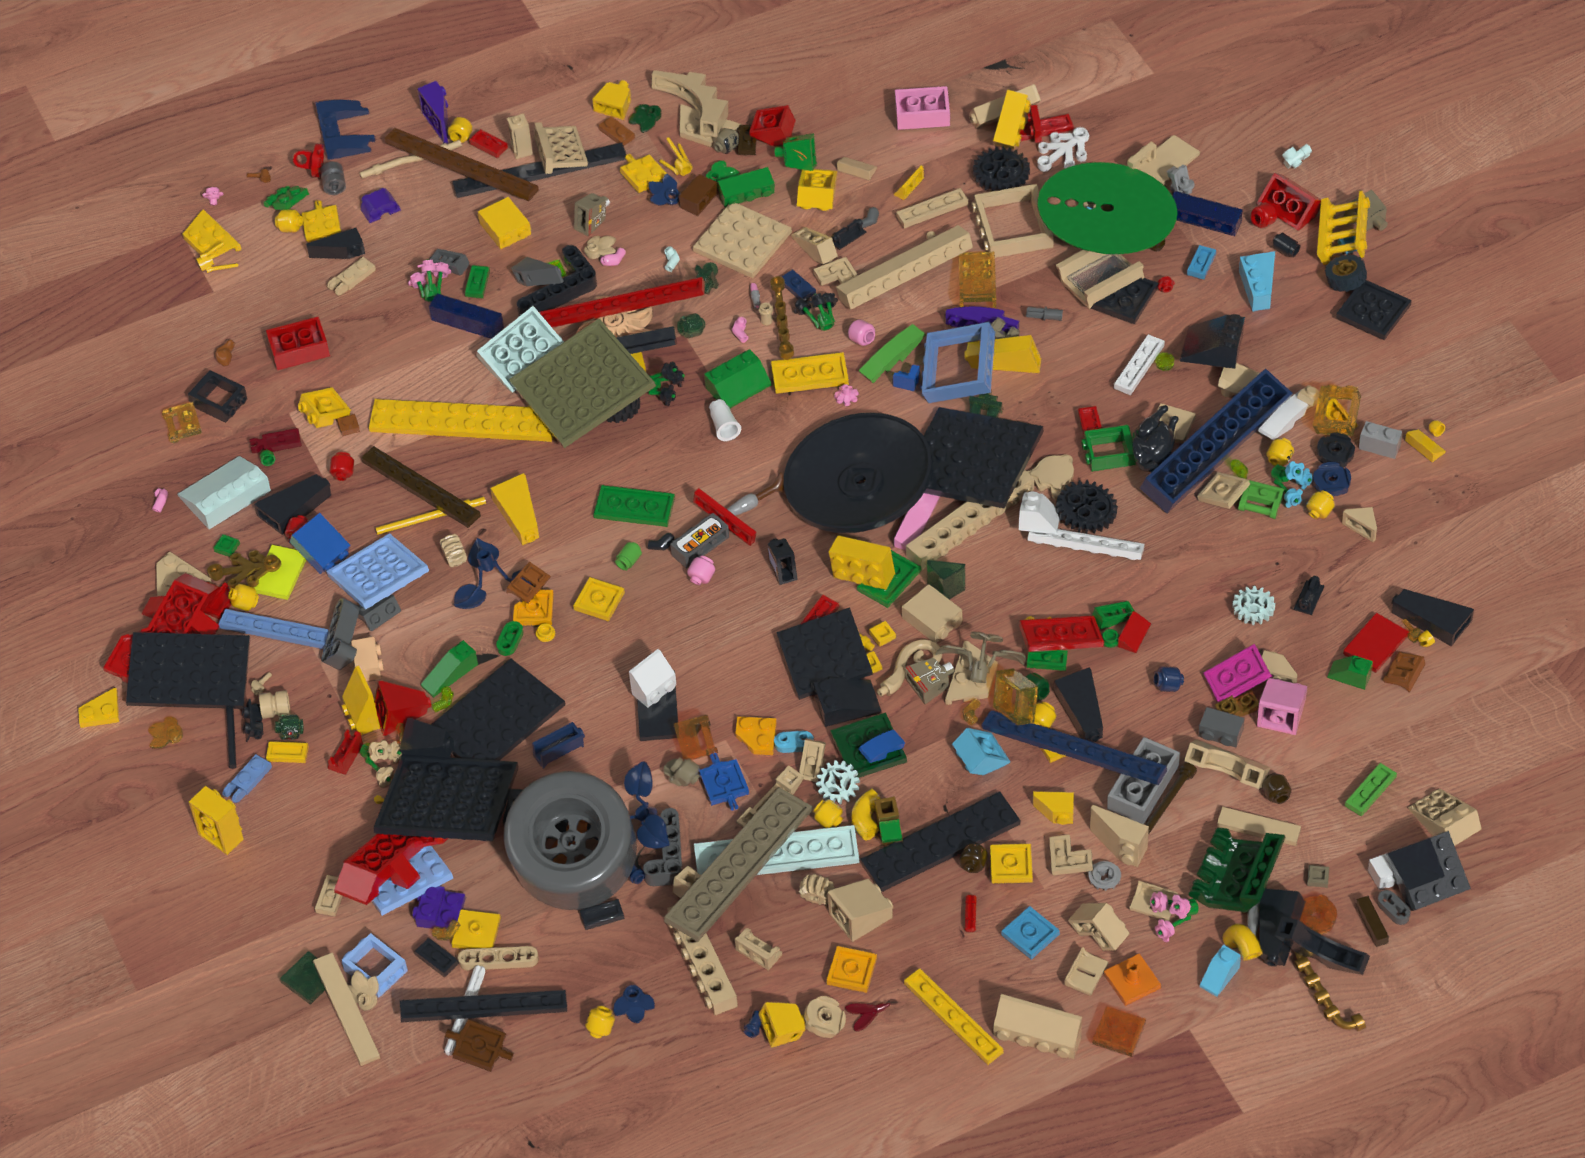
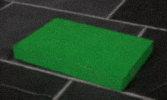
M892 550L895 575L887 589L874 588L863 583L857 586L858 592L886 608H889L922 571L921 566Z

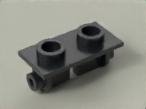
M854 219L846 228L844 227L833 233L831 238L838 250H841L867 233L861 227L863 225L862 220Z
M1312 576L1309 578V581L1306 580L1294 610L1308 615L1313 614L1325 587L1320 584L1318 576Z
M249 699L247 705L242 708V718H245L243 734L246 736V742H248L250 737L259 740L264 735L260 704L255 703L251 705V699Z

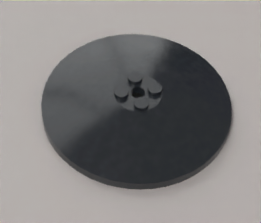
M871 412L843 416L815 429L794 449L784 471L785 494L797 516L818 529L835 533H857L876 529L904 515L922 497L932 476L933 460L931 451L923 434L911 423L899 417ZM860 480H865L864 483L857 484Z

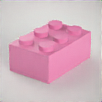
M947 86L895 90L898 130L950 126Z

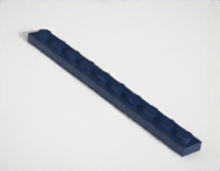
M992 710L982 723L983 730L1152 784L1159 785L1168 771L1166 765Z

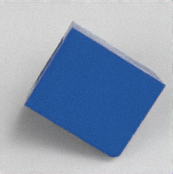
M912 365L909 373L902 371L894 372L893 387L915 391L920 379V366Z

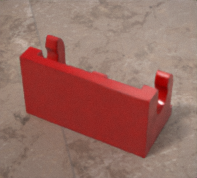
M348 729L345 731V738L336 754L328 760L329 770L344 775L347 774L363 746L361 732L355 731L354 736H352Z

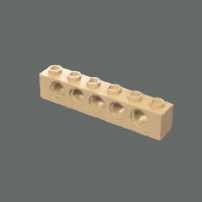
M674 906L667 908V911L669 912ZM667 924L670 929H674V939L677 945L681 944L682 946L681 953L684 960H688L690 963L688 966L691 975L697 977L698 981H696L699 992H704L706 996L704 1001L707 1008L712 1009L714 1015L738 1007L737 996L707 934L697 942Z

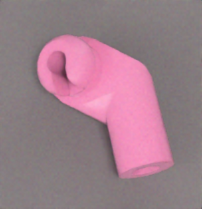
M618 248L615 254L602 256V265L617 266L626 254V251L623 248Z
M158 488L155 491L157 499L152 510L161 513L166 503L168 492L165 489Z

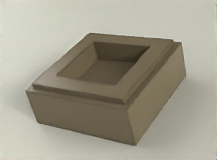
M1309 865L1307 886L1328 888L1329 867Z

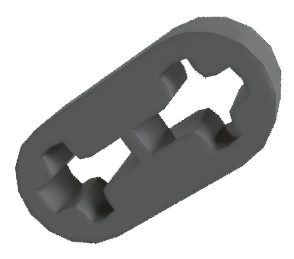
M1384 890L1379 893L1378 907L1394 923L1398 925L1406 924L1410 919L1411 912L1409 907L1392 891ZM1383 899H1385V900H1389V899H1390L1391 901H1390V903H1389L1388 901L1383 902ZM1397 912H1398L1399 914L1404 913L1405 915H1404V916H1402V915L1397 916Z

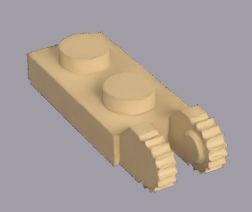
M362 257L337 277L332 278L327 287L330 290L335 289V294L341 296L376 270L375 265Z

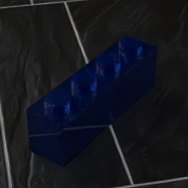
M1174 192L1173 198L1177 207V221L1236 236L1242 223L1243 209L1186 193Z
M438 293L429 305L432 321L492 339L504 328L502 313Z

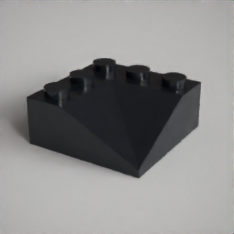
M1449 831L1386 853L1403 900L1410 911L1423 908L1471 889Z

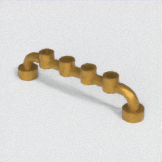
M775 276L770 280V286L775 291L776 298L775 313L778 315L776 319L777 327L779 328V341L781 342L779 354L785 360H789L794 355V347L789 342L788 319L785 315L786 304L782 296L785 280L783 277Z
M1294 951L1297 958L1294 964L1298 972L1304 971L1307 976L1304 977V981L1307 987L1315 988L1316 993L1313 995L1317 1004L1323 1003L1326 1009L1323 1010L1327 1021L1333 1020L1338 1027L1345 1030L1356 1029L1361 1031L1365 1029L1366 1024L1360 1013L1351 1016V1021L1349 1022L1341 1018L1338 1008L1331 1001L1328 991L1322 986L1319 976L1311 967L1309 959L1305 956H1300Z

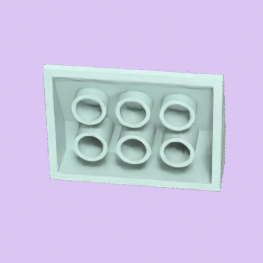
M532 306L477 350L476 356L513 393L516 389L511 385L509 379L564 343V341L535 307Z
M238 456L178 493V497L208 529H211L266 495L271 489L268 477L256 465Z

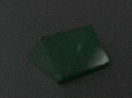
M927 560V585H931L949 600L966 589V564Z

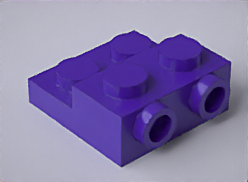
M441 886L436 888L429 887L426 893L418 897L419 906H415L413 910V919L416 920L417 927L455 932L460 910H463L466 896L462 893L447 892L445 887Z

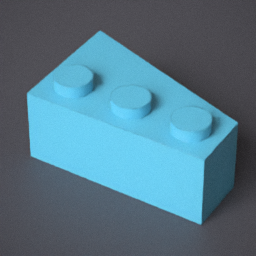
M1275 251L1240 257L1239 273L1252 311L1270 309Z

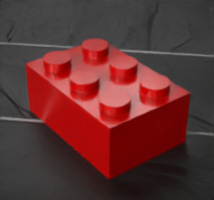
M319 316L266 330L277 371L330 357L327 340Z

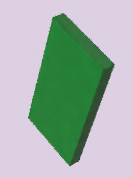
M601 485L594 510V518L668 527L675 494Z

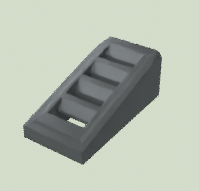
M437 249L429 259L433 260V263L442 262L448 264L451 273L462 275L470 264L466 254Z

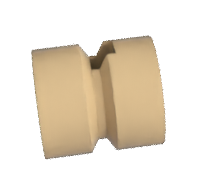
M287 690L277 691L275 695H272L270 692L259 694L260 710L263 719L274 718L275 714H278L279 717L290 715V702Z

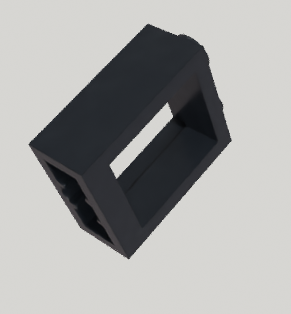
M211 370L188 393L189 402L192 407L225 423L235 415L240 406L244 405L248 399L244 386ZM216 387L233 394L223 406L206 399Z

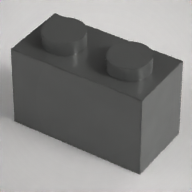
M1206 707L1199 725L1198 737L1237 748L1244 730L1245 718Z

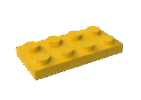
M844 352L771 361L776 394L849 385Z

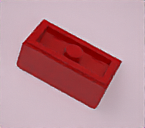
M1133 611L1118 639V647L1137 653L1151 623Z

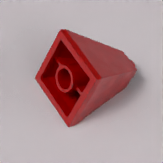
M378 681L374 703L383 736H387L405 726L407 718L418 719L427 714L428 708H431V699L429 696L426 697L424 691L385 681Z

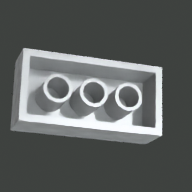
M1143 737L1133 755L1166 765L1168 771L1159 785L1121 774L1108 794L1107 802L1108 810L1141 824L1145 823L1177 770L1180 752Z

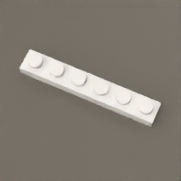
M1060 529L1057 530V534L1030 531L1028 534V541H1033L1037 544L1044 543L1055 547H1068L1073 550L1109 554L1113 557L1120 556L1131 560H1141L1145 545Z

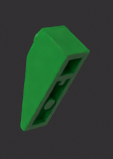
M464 640L445 654L421 683V687L434 698L478 665L476 651Z

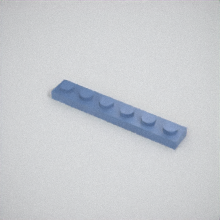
M225 609L219 622L221 629L324 649L329 629Z

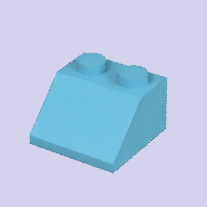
M966 728L952 743L956 749V754L963 760L965 768L971 774L985 775L1010 763L1009 758L990 732Z

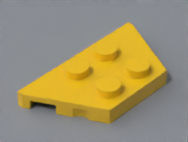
M205 210L198 214L183 233L184 240L200 255L221 242H224V245L210 254L211 256L214 254H225V250L229 249L241 250V245Z

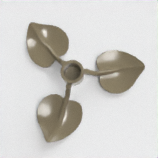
M971 632L970 634L973 639L983 640L980 661H975V664L972 661V652L967 651L965 648L944 645L936 651V655L944 653L967 655L970 665L969 670L971 671L970 681L976 683H986L987 673L990 672L996 657L1015 660L1023 664V666L1026 662L1025 655L1020 652L1000 650L993 651V656L988 666H986L987 663L983 662L986 641L1003 642V637L983 632Z

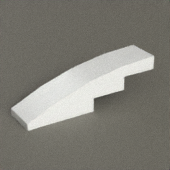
M1297 392L1283 403L1264 422L1258 431L1275 440L1292 429L1295 421L1305 416L1306 410L1311 406L1298 399L1299 392Z

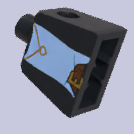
M785 538L770 540L767 544L769 560L779 585L798 580L795 555ZM781 562L786 564L785 568H783Z

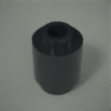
M1285 233L1277 234L1273 239V248L1287 257H1295L1298 254L1301 246L1295 239Z

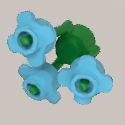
M1291 461L1286 467L1277 464L1271 471V476L1275 479L1274 484L1285 489L1284 500L1286 501L1285 506L1287 508L1302 502L1301 494L1303 491L1301 489L1305 490L1312 482V474L1309 472V468L1303 470V463L1296 464L1294 461ZM1295 479L1296 484L1302 487L1298 490L1294 488L1288 490L1282 483Z

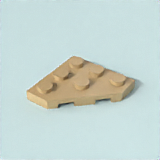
M168 552L156 563L157 596H165L173 581L184 573L212 583L211 578L171 552Z

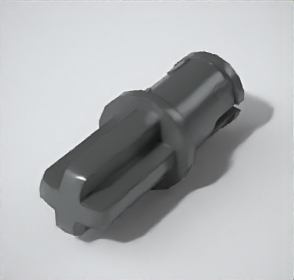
M1047 306L1045 308L1027 307L1026 317L1043 319V321L1045 319L1062 321L1063 309H1048Z

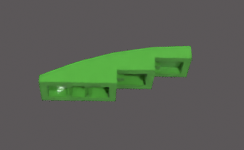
M914 324L910 325L876 352L859 372L874 383L884 371L888 373L899 360L903 362L926 334Z

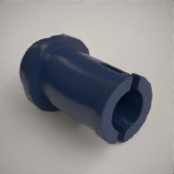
M634 865L629 875L630 881L635 884L641 883L645 878L644 871Z
M758 1010L753 1011L748 1024L744 1026V1033L750 1038H755L760 1033L759 1028L762 1022L759 1016L760 1011Z

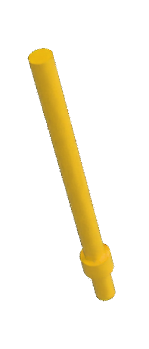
M485 497L464 500L465 503L472 507L486 504ZM436 510L376 527L375 529L377 535L442 517L446 514Z

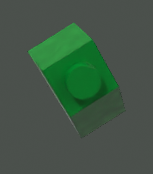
M1355 655L1335 660L1327 678L1365 690L1371 677L1373 661Z

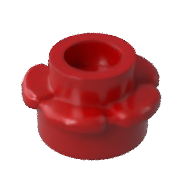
M1169 276L1158 280V289L1164 293L1170 292L1173 289V285H1175V281Z

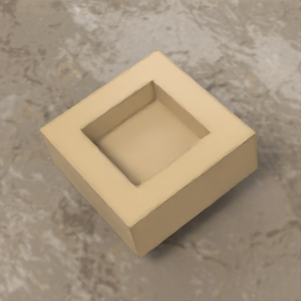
M1308 385L1298 393L1297 398L1313 407L1323 399L1324 393Z

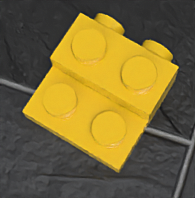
M333 387L301 394L298 403L299 411L305 413L308 423L314 424L316 428L333 425L334 419L348 416L351 412V409Z

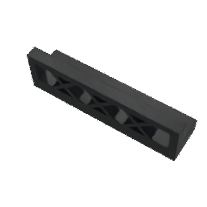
M674 326L616 337L630 354L677 345Z

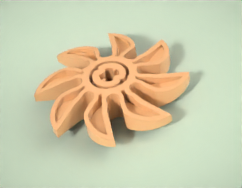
M598 296V297H595V298H596V300H597V299L607 298V297H610V296ZM652 307L639 312L632 310L583 321L584 323L578 328L576 334L598 319L606 325L615 337L651 331L644 329V327L652 319Z

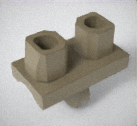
M999 317L993 323H990L995 331V337H997L995 339L1019 336L1020 330L1013 326L1008 333L1004 332L1002 328L1006 322Z

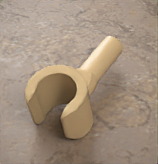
M268 672L259 681H252L251 686L253 688L251 691L255 695L262 694L264 691L263 684L272 674Z

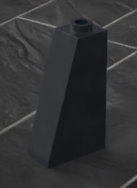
M315 474L254 504L256 514L283 535L290 518L297 517L298 515L307 516L332 495L331 485L326 478L322 479Z
M1403 589L1399 595L1396 594L1391 602L1393 605L1392 614L1423 631L1428 630L1433 637L1449 646L1455 643L1473 620L1474 609L1406 589Z
M1088 667L1054 680V693L1081 739L1097 742L1103 738V723L1091 668Z
M1265 888L1260 900L1259 944L1263 952L1260 956L1269 966L1286 965L1291 948L1278 939L1275 934L1282 917L1300 920L1306 902L1299 891Z

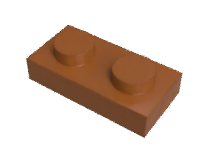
M612 116L598 125L599 130L617 144L623 143V146L635 139V133Z

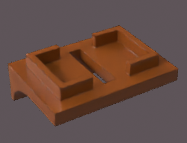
M529 561L507 586L506 593H512L526 603H529L551 576ZM523 577L524 579H526L527 581H529L530 583H532V584L535 585L536 587H533L532 585H530L529 583H527L526 581H524V580L521 579V578Z
M1398 652L1383 682L1401 686L1410 693L1425 666L1424 656Z

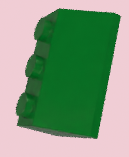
M751 349L704 374L705 388L716 400H724L729 408L772 386L761 360Z

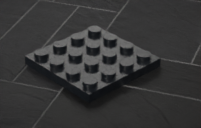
M850 607L776 632L799 700L814 695V682L830 678L861 679L873 675Z

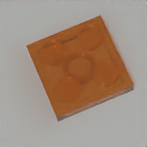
M1106 1006L1092 1044L1132 1057L1146 1024V1019Z

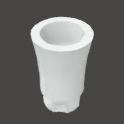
M718 399L712 402L709 409L718 439L722 441L735 439L741 432V425L735 419L724 400Z

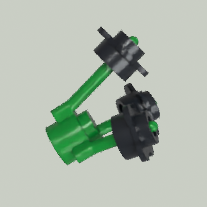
M834 293L814 294L811 297V301L809 297H806L805 299H799L795 303L794 313H799L800 315L807 314L817 329L820 328L821 331H826L834 326L835 319L832 308L838 302V298H835ZM811 307H818L820 310L817 320L810 312Z
M672 361L670 364L664 363L662 372L649 375L656 384L649 391V395H659L661 401L665 402V406H669L671 401L675 400L676 392L673 390V385L679 384V387H682V382L685 381L683 371L678 369L675 362ZM672 380L673 385L670 384L669 388L663 387L661 392L657 391L661 388V382Z

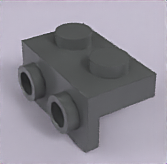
M391 594L367 609L359 605L358 619L364 621L368 629L373 631L400 613L401 608L394 595Z

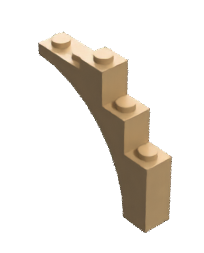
M654 70L652 73V89L666 91L688 101L701 116L700 135L717 137L728 117V101L717 99V87L706 86V74L689 72L688 75Z

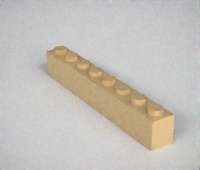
M958 225L836 287L840 302L851 310L972 249L973 246L969 232Z

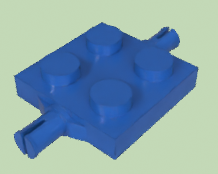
M712 753L709 757L713 764L708 768L699 770V775L711 806L728 802L731 811H734V808L737 810L738 805L735 799L749 794V789L738 761L734 759L720 762L718 754L714 753L713 755Z

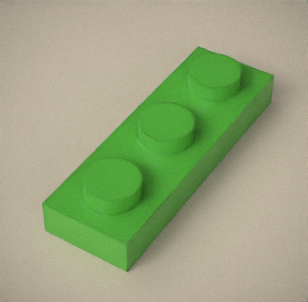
M1380 763L1345 802V807L1362 817L1394 781L1397 773Z

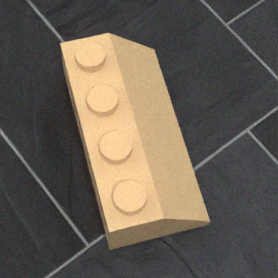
M1001 994L994 1022L995 1037L1003 1041L1016 1042L1021 1046L1037 1048L1041 1052H1051L1062 1058L1074 1059L1081 1040V1016Z

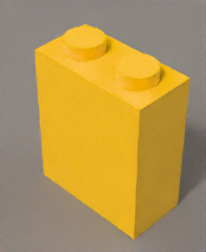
M509 197L478 211L480 225L500 250L531 235L530 222Z

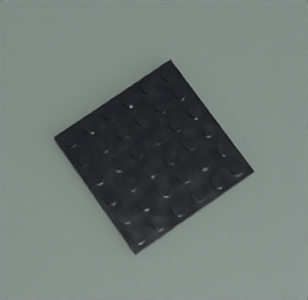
M939 407L924 434L933 460L932 476L924 493L1004 509L1044 432L1043 426Z
M402 755L374 824V833L493 841L518 771V762Z

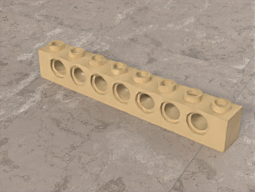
M1024 469L1004 509L972 502L964 503L907 544L906 557L921 566V570L931 566L935 560L945 556L949 550L960 545L964 539L974 535L981 527L988 525L996 516L1002 515L1010 506L1017 504L1023 498L1024 492L1033 491L1034 477Z

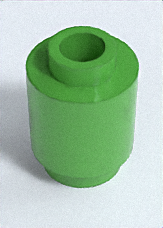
M634 542L626 543L616 556V565L622 570L632 568L642 555L640 546Z

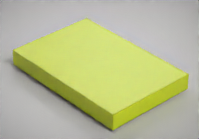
M272 545L267 556L276 555L281 560V567L275 572H267L258 580V586L253 588L256 589L257 594L288 600L306 559L295 549Z

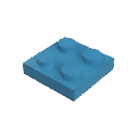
M1029 906L1001 931V935L1032 960L1060 935V930Z

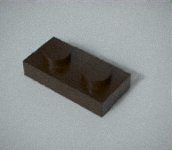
M740 125L738 155H756L757 139L749 134L752 125Z

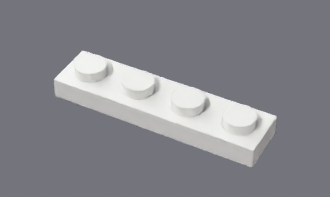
M1148 334L1115 382L1114 389L1131 395L1164 347L1165 341Z

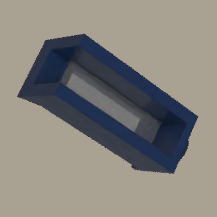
M572 722L533 742V756L544 769L548 763L579 747L583 748L584 732Z

